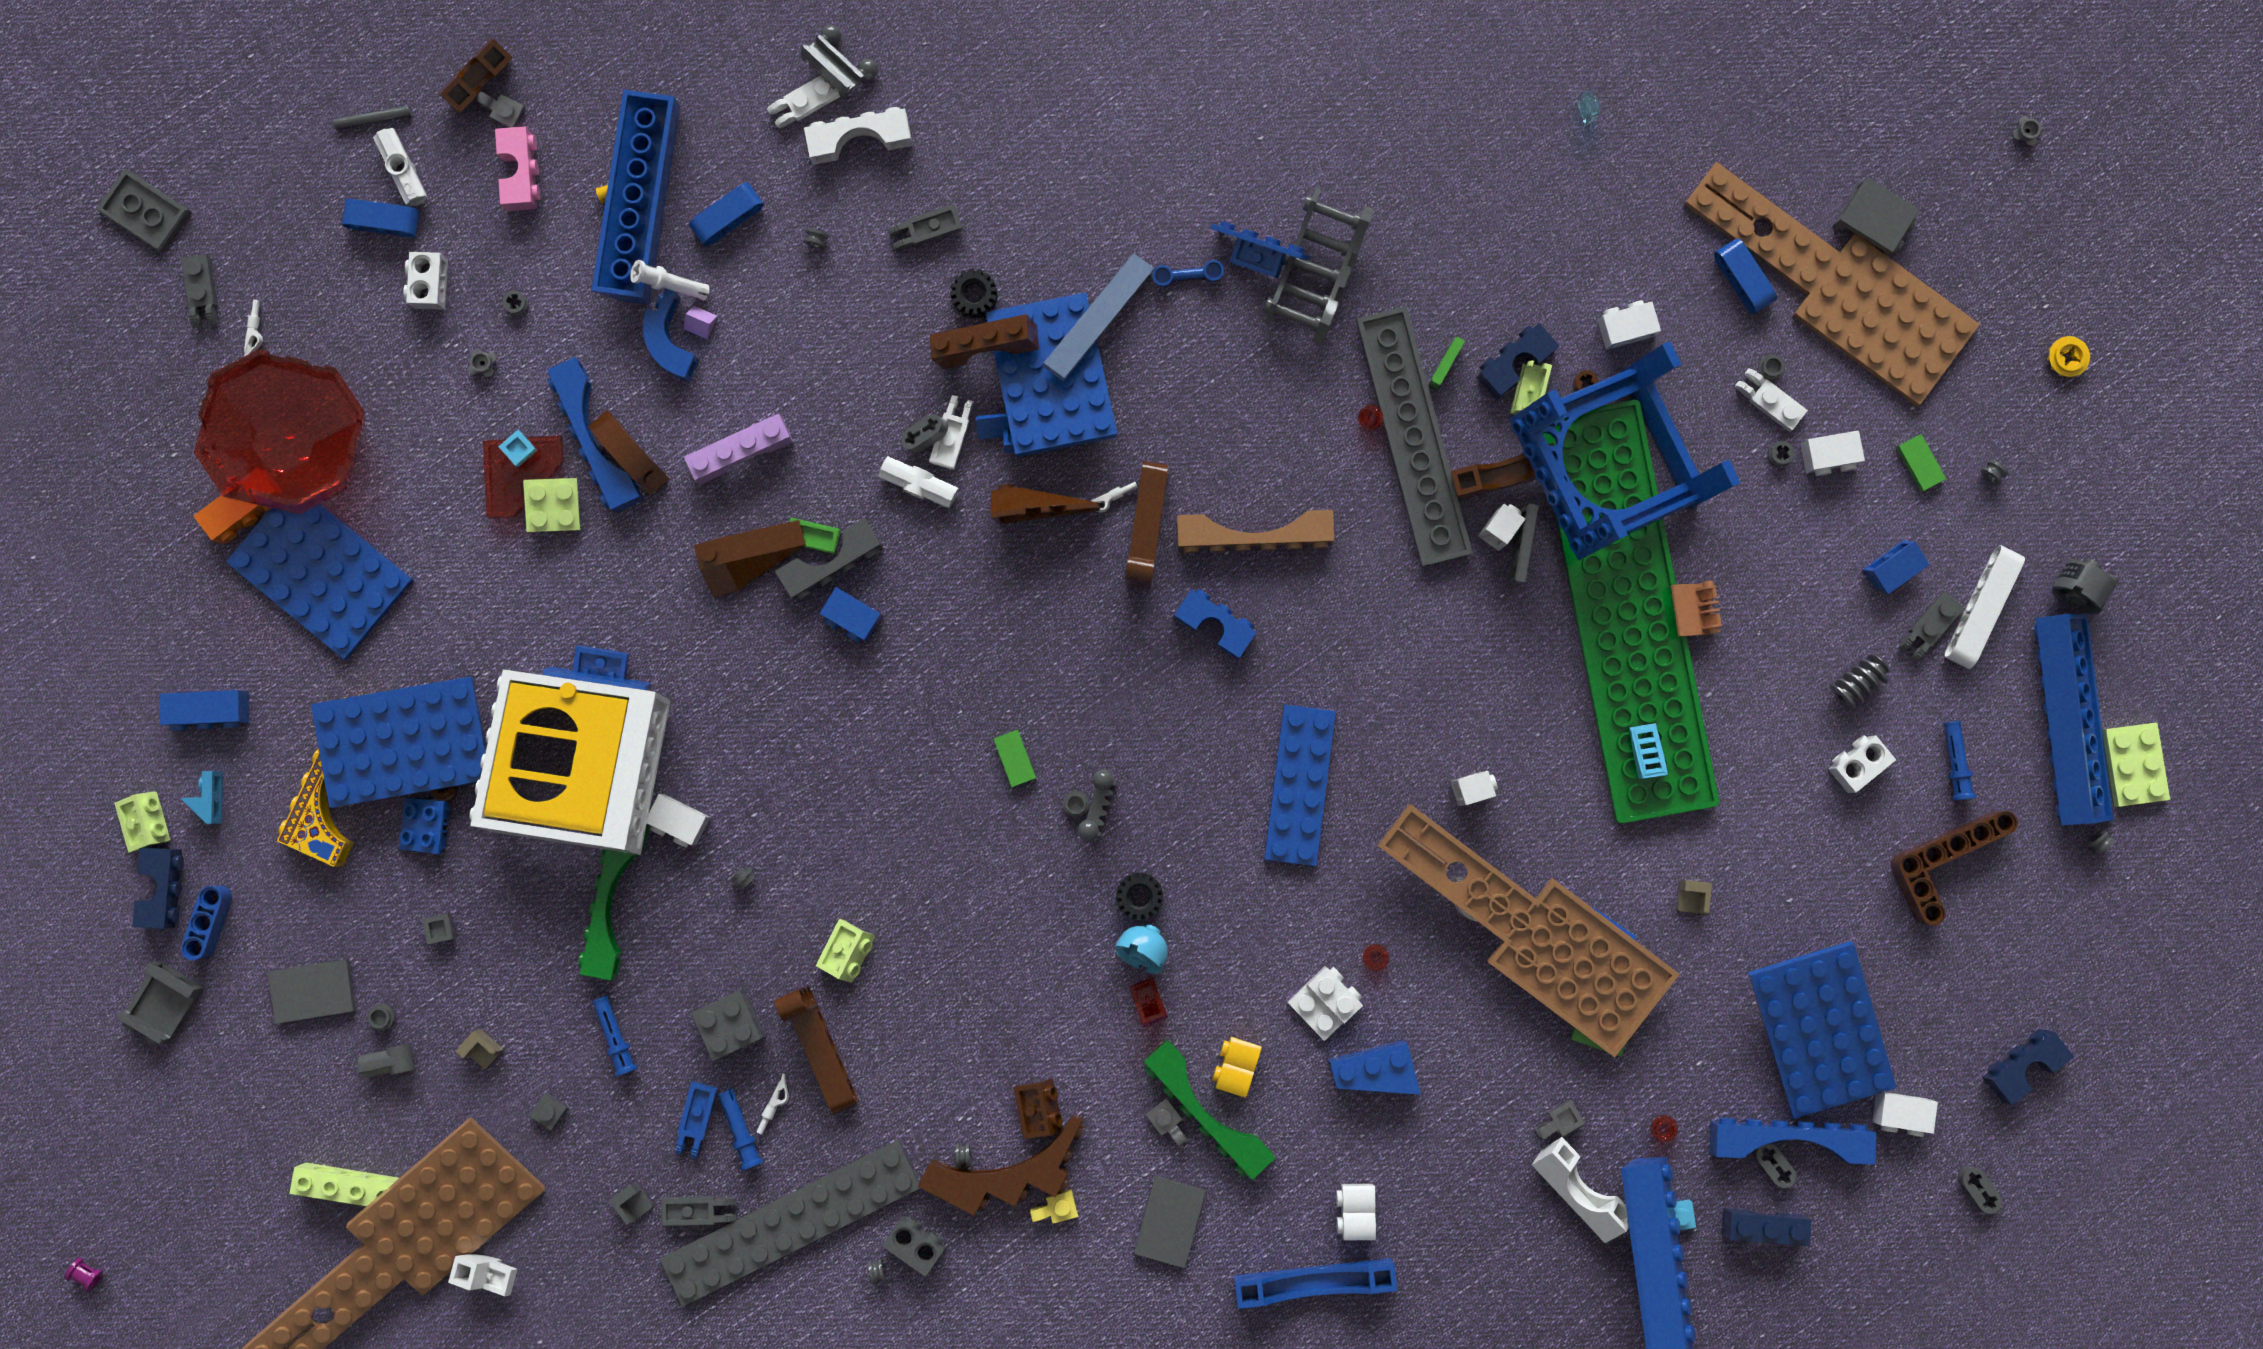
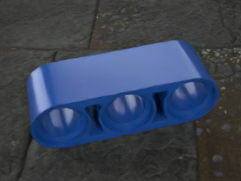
M746 182L696 215L689 222V227L702 245L707 247L758 213L763 208L764 202L750 183Z
M345 199L341 225L359 231L416 237L420 211L402 205Z
M1734 239L1714 252L1716 263L1751 314L1758 313L1777 300V295L1772 285L1740 239Z
M220 885L207 886L200 891L181 945L182 955L186 959L201 960L213 955L232 901V893L229 888ZM214 891H216L219 896L218 902L216 904L212 901V894ZM206 916L210 920V926L208 929H206L203 924V920ZM197 942L202 947L200 954H197L195 951V944Z

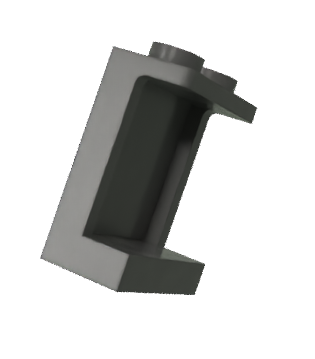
M1866 177L1858 184L1832 227L1839 231L1845 228L1849 229L1883 250L1882 253L1886 256H1889L1891 253L1896 254L1904 244L1902 237L1905 232L1909 233L1918 220L1915 216L1920 209Z
M162 961L149 962L144 970L148 974L126 1011L118 1013L116 1018L123 1022L122 1026L133 1032L138 1031L145 1035L144 1039L151 1044L170 1043L205 987Z

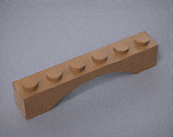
M1333 510L1306 511L1297 520L1284 527L1261 533H1246L1227 529L1213 522L1204 514L1177 515L1178 549H1183V553H1199V549L1209 548V552L1218 553L1225 552V548L1234 547L1236 552L1251 551V547H1261L1262 551L1277 550L1276 546H1287V550L1302 549V545H1313V549H1326L1328 544L1334 542Z

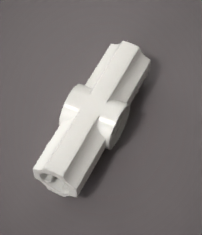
M390 128L378 131L373 137L385 161V167L392 175L406 206H418L424 203L428 196L416 174L415 165L410 161L396 130ZM405 163L403 170L396 172L398 165Z
M888 456L883 462L878 475L879 478L903 488L905 492L917 498H926L948 509L952 506L959 490L957 487L935 478L933 474L916 466L910 467Z

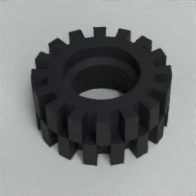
M971 268L969 272L964 270L960 276L957 275L954 278L955 282L951 284L950 295L955 309L958 312L960 311L963 316L966 317L968 315L975 319V316L982 318L983 314L989 312L991 308L994 309L998 298L997 288L994 280L990 278L987 272L983 273L981 269L974 271V268ZM973 284L981 286L984 290L983 298L976 303H971L964 297L965 289Z
M1134 873L1125 877L1119 884L1116 892L1117 905L1121 912L1131 919H1149L1162 906L1163 890L1159 882L1151 875ZM1136 886H1143L1150 893L1149 902L1142 907L1133 905L1129 899L1130 891Z

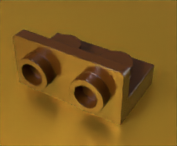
M1053 1079L1013 1087L1023 1139L1051 1136L1062 1131L1063 1118L1059 1112L1057 1103L1058 1092L1054 1086Z

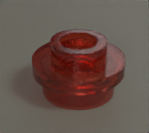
M1367 405L1362 408L1358 414L1360 425L1370 431L1378 429L1383 421L1382 410L1376 405Z
M1379 944L1368 946L1363 952L1365 966L1374 971L1385 968L1389 962V954L1386 948ZM1374 952H1378L1380 954V960L1378 962H1373L1371 960V955Z
M1661 1115L1653 1120L1651 1132L1657 1140L1669 1142L1676 1137L1678 1125L1673 1118ZM1662 1124H1667L1668 1130L1665 1133L1660 1132Z

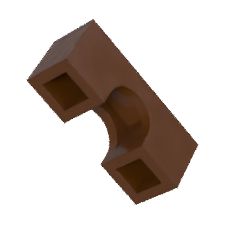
M490 38L437 94L456 112L461 113L477 96L481 88L491 78L496 76L513 57L494 39Z

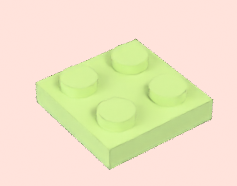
M577 478L523 480L526 532L580 530Z

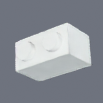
M1643 300L1629 304L1627 309L1619 310V307H1614L1603 312L1604 315L1597 322L1606 350L1655 337L1661 331L1653 302L1644 304Z
M1859 431L1812 438L1800 444L1806 474L1815 472L1816 476L1831 474V469L1840 468L1841 472L1857 469L1856 465L1865 461Z
M1503 504L1494 512L1478 537L1499 551L1509 543L1525 518L1521 516L1522 512L1515 506Z
M658 794L649 812L647 824L651 825V831L661 836L668 833L674 836L673 842L687 848L689 844L697 845L710 817L665 794Z
M1882 1092L1876 1094L1872 1122L1881 1125V1130L1897 1133L1898 1128L1907 1129V1134L1924 1137V1132L1934 1134L1938 1102L1926 1098Z

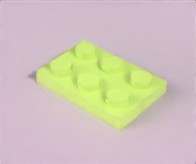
M2158 723L2102 730L2114 807L2170 800Z

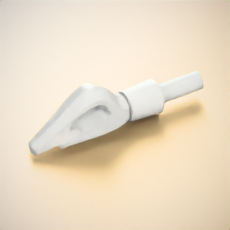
M253 300L251 316H248L244 361L263 344V338L257 330L260 323V317H258L259 300ZM257 338V343L252 347L254 339Z
M1136 482L1122 488L1118 486L1108 493L1091 500L1097 503H1104V507L1096 512L1107 511L1112 500L1124 497L1123 494L1138 488Z
M782 1074L781 1081H779L762 1113L763 1119L757 1129L759 1134H763L769 1120L773 1119L777 1107L785 1105L789 1100L785 1074ZM784 1088L785 1098L779 1100L780 1090Z

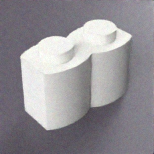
M1341 1184V1190L1336 1191L1337 1207H1341V1217H1337V1234H1342L1343 1240H1376L1375 1186L1373 1184Z

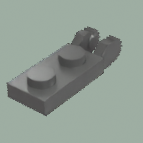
M951 204L909 218L906 222L889 228L888 233L889 236H897L908 230L910 231L911 237L899 240L893 244L894 250L900 251L913 245L917 246L962 231L963 227L955 204Z
M203 254L181 258L192 326L194 328L202 327L200 309H205L206 319L210 326L217 325L216 306H218L210 256Z
M1941 592L1908 630L1909 633L1898 647L1904 651L1917 638L1922 643L1911 656L1913 660L1917 661L1926 653L1929 647L1934 645L1964 610V607L1947 592Z
M715 1196L662 1197L661 1226L714 1225L718 1222L736 1221V1214L733 1213L716 1215V1206L735 1205L736 1198H715Z

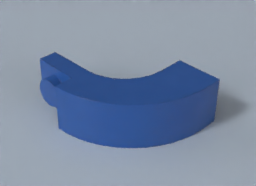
M665 289L664 294H660L657 299V311L646 308L643 319L644 340L650 354L664 370L672 376L690 383L699 359L695 354L674 346L670 339L669 327L680 301V296L673 290Z

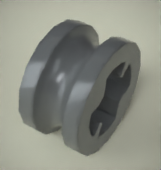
M807 228L806 234L808 236L803 239V242L815 248L825 249L826 244L824 241L828 239L829 235L820 230Z
M517 290L509 291L503 297L502 304L504 308L514 316L524 314L529 307L528 299ZM515 297H518L521 305L519 307L516 305L517 308L514 309L510 302L512 299L515 301Z
M1778 442L1768 450V459L1775 466H1784L1794 457V448L1788 442ZM1776 448L1778 450L1783 448L1786 451L1784 453L1785 460L1783 457L1780 459L1776 457L1778 454Z
M1989 460L1987 467L1981 469V474L1989 482L2000 485L2002 478H2006L2008 475V471L1999 462Z
M2106 830L2097 832L2086 843L2089 848H2094L2093 852L2095 855L2105 852L2115 842L2113 837L2107 836L2108 832Z
M966 1143L965 1146L956 1144L957 1168H960L961 1165L971 1166L970 1143Z
M878 1259L877 1263L869 1261L868 1269L872 1285H876L878 1281L886 1283L887 1278L883 1259Z

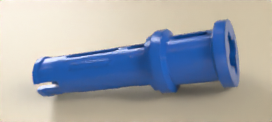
M1961 721L1943 723L1952 771L1948 775L1953 785L1954 796H1952V801L1977 798V795L1973 793L1971 782L1973 772H1971V769L1968 770Z
M608 996L592 1001L609 1047L606 1052L607 1056H611L616 1070L614 1073L615 1077L638 1069L637 1065L633 1064L629 1053L630 1045L623 1040ZM604 1012H606V1014H607L609 1023H610L611 1028H612V1031H613L612 1034H611V1031H610V1029H609V1026H608L607 1020H606V1018H605ZM620 1054H621V1056H622V1058H623V1061H624L625 1066H623V1064H622V1061H621V1059H620Z
M734 1089L718 1094L735 1141L733 1142V1149L737 1150L742 1163L741 1171L763 1163L764 1161L762 1158H759L754 1144L756 1139L753 1135L750 1136Z

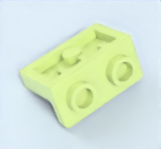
M157 792L134 794L114 803L128 853L139 851V848H147L154 844L170 841Z
M839 919L816 966L837 979L852 983L860 973L861 965L866 955L872 949L875 935L865 932L845 920Z

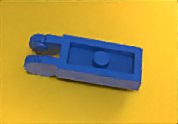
M695 1081L691 1082L677 1133L679 1137L675 1154L681 1155L684 1152L688 1136L695 1138L691 1149V1158L698 1159L708 1129L718 1087Z

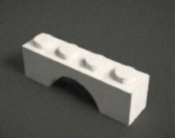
M892 107L886 109L883 113L866 112L857 118L840 117L835 122L825 123L819 121L811 123L809 127H804L809 157L813 165L838 160L840 151L845 143L854 137L862 135L872 136L880 140L888 151L913 146L905 108Z
M1561 1137L1543 1148L1532 1166L1601 1240L1607 1243L1628 1230L1629 1223L1626 1205L1618 1196L1598 1194L1583 1183L1577 1171V1163L1580 1156Z

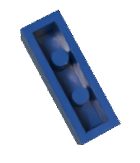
M230 690L160 694V725L170 726V731L187 730L188 725H196L198 730L213 729V724H222V728H239V723H249V694L247 691Z

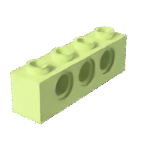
M306 1162L294 1167L289 1194L368 1206L399 1178Z

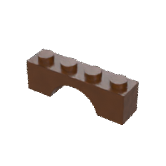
M1027 314L930 334L931 359L942 369L967 365L970 357L982 352L1004 351L1020 354L1039 350L1038 327Z
M1524 453L1495 463L1475 464L1451 471L1458 501L1537 480L1535 471Z

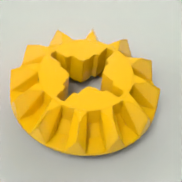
M2073 336L2062 337L2056 340L2048 349L2049 356L2047 360L2050 361L2051 370H2055L2059 373V376L2071 378L2080 375L2089 365V349L2079 338ZM2071 350L2070 357L2074 361H2070L2065 365V357L2062 354H2066Z

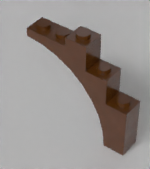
M1073 1113L1063 1130L1049 1145L1032 1157L1011 1166L993 1170H969L952 1167L932 1159L918 1187L975 1216L977 1210L983 1211L989 1199V1196L985 1195L986 1192L1013 1206L1016 1205L1018 1200L1024 1201L1030 1189L1026 1186L1027 1183L1056 1197L1058 1191L1063 1193L1069 1183L1070 1178L1066 1177L1068 1169L1060 1164L1061 1162L1067 1163L1073 1151L1069 1148L1073 1138L1078 1140L1085 1126L1081 1124L1083 1117Z

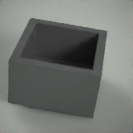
M745 988L691 1012L712 1061L766 1036Z

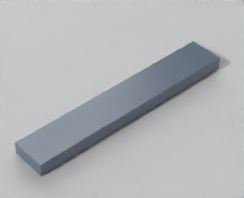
M1133 253L1045 360L1043 367L1064 382L1153 273L1154 268Z

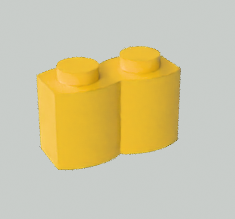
M1231 1036L1229 1042L1224 1040L1220 1051V1056L1224 1057L1221 1067H1215L1212 1081L1216 1082L1215 1088L1246 1098L1262 1047Z

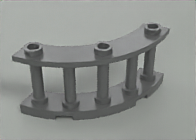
M1316 188L1313 197L1307 196L1302 209L1307 213L1295 245L1300 247L1304 238L1339 251L1345 257L1340 270L1336 268L1332 270L1286 254L1283 263L1286 268L1274 298H1268L1263 312L1267 313L1264 324L1269 325L1273 314H1277L1311 327V331L1316 332L1313 342L1323 345L1357 256L1353 251L1358 253L1375 209L1365 206L1361 215L1356 213V216L1317 202L1321 189ZM1313 211L1351 225V229L1355 230L1352 241L1346 240L1344 243L1307 229ZM1292 266L1331 280L1330 283L1334 284L1331 295L1323 297L1286 283ZM1282 292L1320 306V310L1324 311L1322 318L1319 316L1314 318L1278 304Z

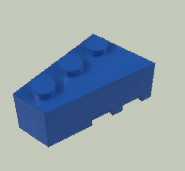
M1404 1040L1328 1059L1332 1079L1337 1089L1421 1095L1408 1043Z

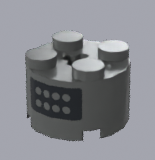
M2069 558L2055 581L2051 592L2059 601L2070 608L2074 603L2081 607L2080 612L2096 615L2105 606L2119 579L2101 570L2102 565L2095 560L2087 559L2086 562Z

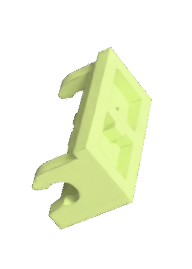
M1534 361L1522 364L1519 375L1520 380L1517 383L1510 414H1517L1545 395L1552 365L1545 363L1542 366L1534 364Z

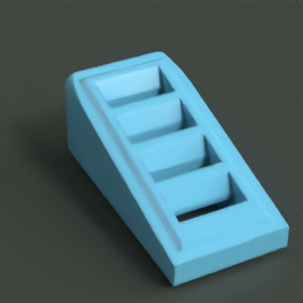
M1656 723L1630 727L1629 732L1638 779L1668 775ZM1651 733L1649 738L1638 739L1637 734ZM1652 742L1653 748L1641 749L1640 744ZM1654 753L1655 758L1643 759V754ZM1656 763L1657 768L1646 770L1645 765Z

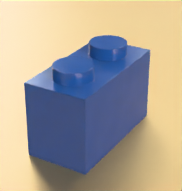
M835 587L820 612L825 617L823 621L825 624L835 630L839 626L847 630L846 636L857 643L861 639L868 642L883 617L881 613Z

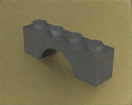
M865 518L842 531L843 544L841 551L831 562L821 566H813L796 558L775 571L793 600H805L813 594L812 590L821 585L823 588L830 585L836 580L834 578L841 572L847 574L858 567L856 563L863 559L871 560L880 554L879 549L883 548Z

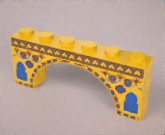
M318 748L312 757L313 765L310 771L301 780L300 785L302 788L298 796L294 797L290 804L289 810L291 812L287 820H284L279 827L278 834L280 835L277 842L333 867H341L344 865L354 842L343 836L332 820Z

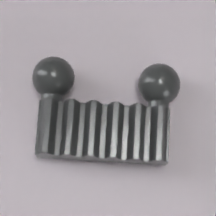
M827 25L822 29L821 35L816 37L814 43L809 46L806 44L802 46L800 54L802 61L808 60L809 68L815 67L817 75L823 74L824 81H830L831 88L835 89L837 87L839 95L842 96L861 84L863 79L870 80L876 77L878 66L872 59L862 60L858 65V69L833 47L841 40L840 29L835 25Z
M1105 769L1098 770L1093 776V784L1096 788L1086 820L1078 826V835L1085 841H1092L1097 836H1101L1098 826H1104V822L1099 817L1107 816V812L1102 807L1110 806V802L1105 797L1113 796V792L1109 788L1116 786L1112 773Z

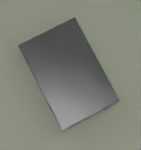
M126 168L96 209L161 253L165 251L192 212Z
M1529 504L1521 510V516L1525 520L1515 533L1507 587L1517 588L1526 581L1539 505Z
M349 959L268 972L275 1024L356 1011Z
M1155 1175L1134 1254L1185 1268L1206 1189Z

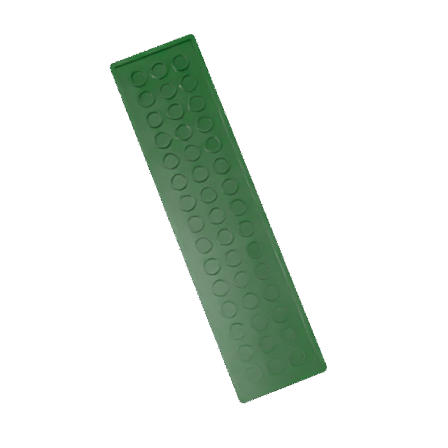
M1638 400L1604 405L1579 416L1572 422L1563 441V462L1570 481L1583 497L1602 508L1619 510L1632 507L1658 495L1641 405ZM1557 424L1554 428L1559 432L1560 428ZM1543 433L1547 443H1554L1555 446V439L1551 435ZM1584 508L1582 514L1587 525H1589L1591 513L1588 509ZM1555 514L1615 821L1617 823H1627L1717 806L1719 804V797L1687 636L1678 637L1671 585H1676L1663 518L1627 534V536L1578 560L1575 553L1571 550L1570 543L1563 529L1559 526L1558 518ZM1656 723L1668 775L1638 779L1629 728ZM1650 732L1637 734L1638 739L1651 737ZM1652 742L1640 744L1641 749L1653 748ZM1654 753L1643 754L1644 760L1655 758ZM1656 763L1645 765L1646 770L1657 768Z

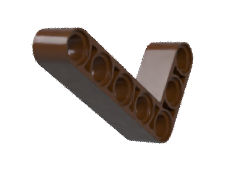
M1143 461L1130 554L1126 568L1125 586L1151 589L1168 464Z
M1990 812L1893 857L1891 869L1917 922L1935 926L1941 924L1946 916L1945 908L1927 871L2013 833L2018 826V820L2012 812ZM2000 816L2003 817L2005 821V825L2002 829H2000L1997 824ZM1976 827H1979L1981 830V837L1978 840L1974 837ZM1952 838H1956L1958 842L1956 850H1952L1950 846ZM1929 848L1934 851L1932 861H1929L1926 856ZM1905 859H1908L1911 863V868L1908 872L1903 869ZM1917 883H1920L1922 886V892L1919 896L1914 892V886ZM1928 907H1931L1933 910V916L1930 920L1925 915Z
M806 985L775 999V1007L782 1021L785 1022L791 1019L832 1114H837L857 1105V1095L809 986Z

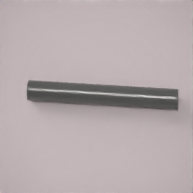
M410 106L337 118L333 119V125L335 129H342L412 116V110Z

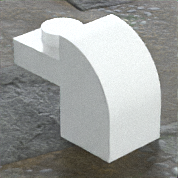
M476 1254L455 1256L448 1283L467 1290L483 1288L502 1296H509L512 1292L517 1269L503 1264L501 1259Z

